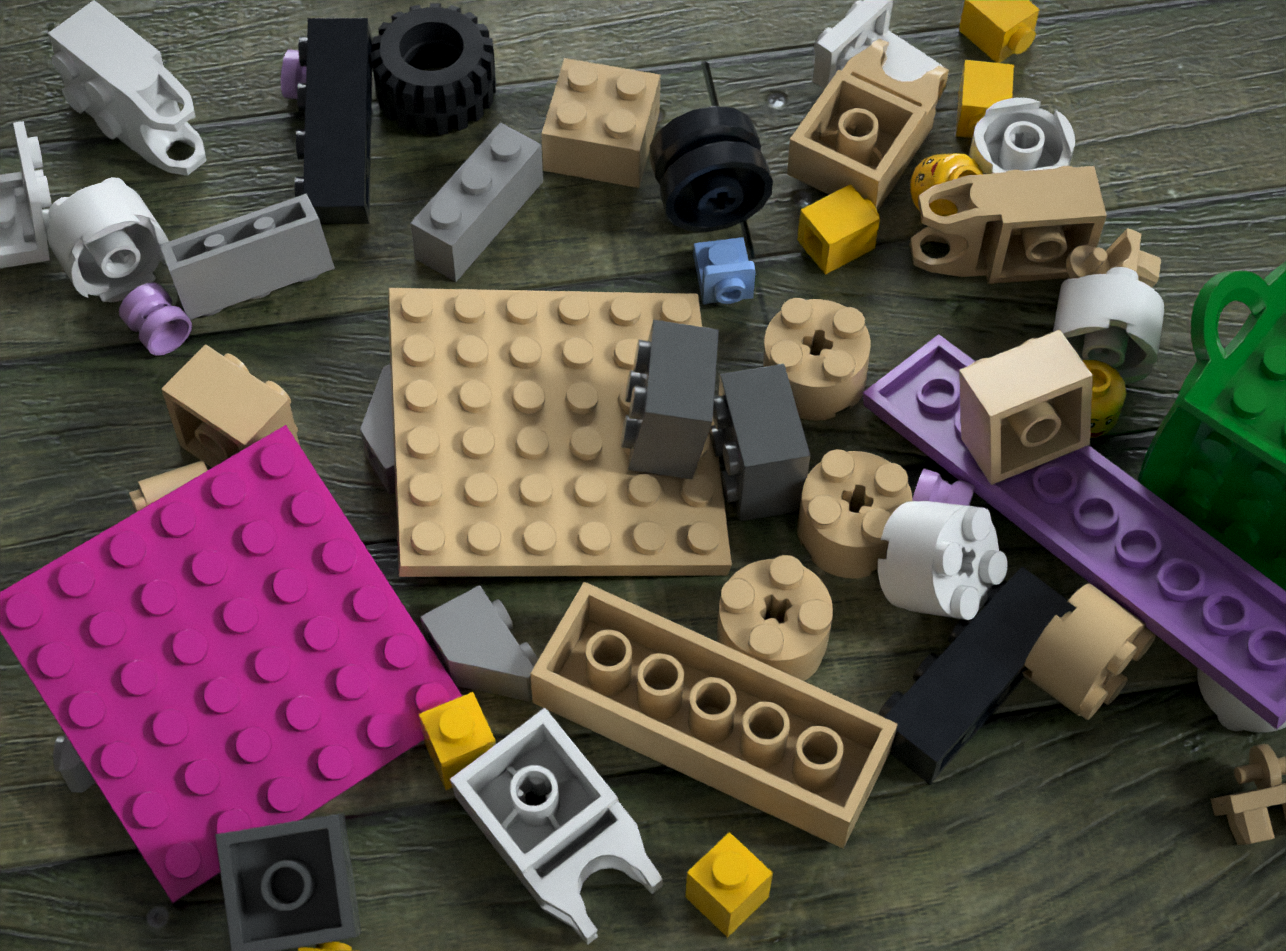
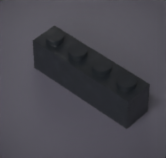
M308 18L307 36L299 37V63L301 67H306V83H298L297 103L299 113H305V129H297L296 153L298 160H304V177L295 178V197L307 193L321 224H370L372 62L370 53L373 52L371 45L373 37L368 18Z
M1021 567L1008 582L1004 579L998 585L993 584L987 592L988 599L981 612L974 619H961L948 637L947 641L951 643L940 656L934 652L929 654L913 675V680L916 683L905 695L899 691L892 694L878 713L879 716L898 724L890 754L929 785L932 784L1026 678L1023 676V672L1028 669L1024 666L1025 661L1036 641L1054 616L1057 615L1062 618L1067 612L1071 611L1073 613L1076 609L1066 598L1024 567Z

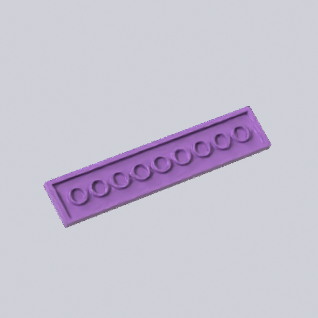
M939 334L863 392V401L866 408L955 478L974 485L973 492L1085 580L1145 622V627L1271 726L1278 729L1286 722L1285 590L1089 445L991 485L961 439L959 370L970 366L975 361Z

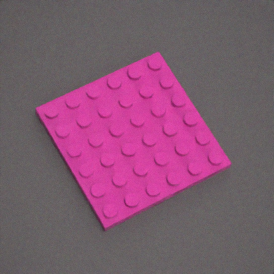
M286 425L0 592L1 635L172 904L221 873L215 834L304 819L424 741L425 738L419 718L420 713L462 696Z

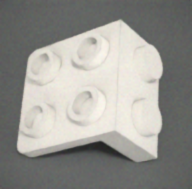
M859 0L851 6L842 21L833 29L831 27L826 28L816 40L814 45L816 55L813 82L825 89L838 69L842 71L850 58L868 48L879 38L889 42L886 51L887 60L882 69L895 80L914 81L921 78L926 72L942 65L889 31L893 0Z
M24 121L13 123L21 172L0 175V268L50 261L47 233L51 219L48 215L49 209L42 210V208L52 205L49 187L43 170L34 171V168L43 167L38 137L27 138Z

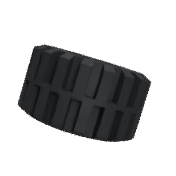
M430 3V7L421 8L419 4L409 7L410 12L405 14L401 11L391 16L392 23L383 22L378 28L379 36L373 37L371 44L373 52L370 53L376 97L379 107L384 108V115L390 121L397 119L399 127L405 130L414 127L417 129V134L428 135L429 131H438V135L449 134L448 129L451 128L461 131L468 128L469 120L475 122L480 120L484 116L483 109H490L493 103V94L496 93L494 47L492 38H489V30L485 24H478L477 16L471 12L461 14V7L450 5L448 8H441V3ZM432 67L445 68L437 71H424V69Z

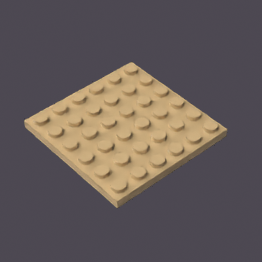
M389 288L388 321L399 577L728 575L732 561L719 457H715L710 434L708 433L693 479L628 470L630 449L621 447L624 419L626 415H629L630 402H625L629 372L634 368L638 340L648 341L653 320L702 327L698 294Z

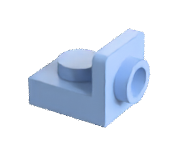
M744 237L694 243L693 257L703 304L718 302L732 304L743 299L753 298L756 271L754 262L748 260Z

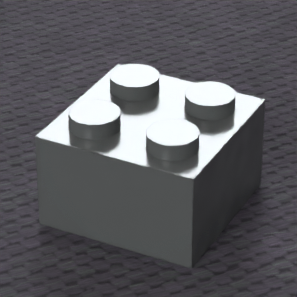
M653 320L648 341L638 340L634 368L629 372L625 402H630L629 415L625 416L621 437V447L630 449L628 470L693 479L713 419L718 329Z
M785 364L720 374L719 396L714 397L713 421L715 425L710 427L709 434L715 457L723 456L726 468L725 471H721L722 489L726 503L735 502L740 522L799 511L803 485L808 476L810 452Z
M344 813L215 834L231 951H279L355 938L362 933Z

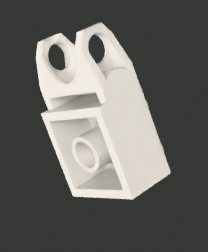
M95 0L48 33L55 54L52 56V62L62 75L65 85L62 93L75 111L78 113L87 112L95 119L98 127L110 139L119 138L149 163L169 173L189 175L206 162L203 141L198 132L187 122L190 119L196 118L191 95L164 68L160 51ZM177 102L183 104L182 111H180ZM178 140L195 149L194 154L190 158L182 161L169 158L166 151Z
M546 708L542 709L450 779L456 799L540 907L548 914L571 926L587 945L598 937L596 933L598 930L586 914L584 902L580 896L583 883L591 874L601 869L611 868L623 871L631 879L642 883L651 894L663 886V878L645 853L637 824L618 802V797ZM531 791L538 797L548 793L545 796L546 802L538 806L527 805L525 795Z

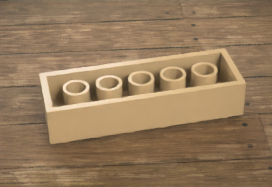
M583 582L530 673L532 703L843 849L891 752L898 725L893 721L587 582Z

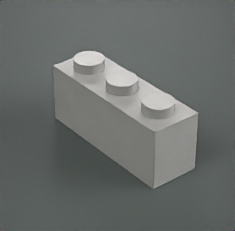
M500 122L411 221L415 259L457 282L543 183L541 144Z
M307 193L160 244L185 314L190 320L200 316L217 314L228 306L248 299L265 297L273 290L299 281H310L321 273L335 269L320 220Z

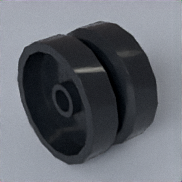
M711 106L691 110L672 119L661 128L649 146V160L654 177L660 185V196L665 213L673 225L684 230L712 232L730 228L756 214L764 207L772 195L773 179L767 161L761 153V143L756 128L747 114L735 108Z

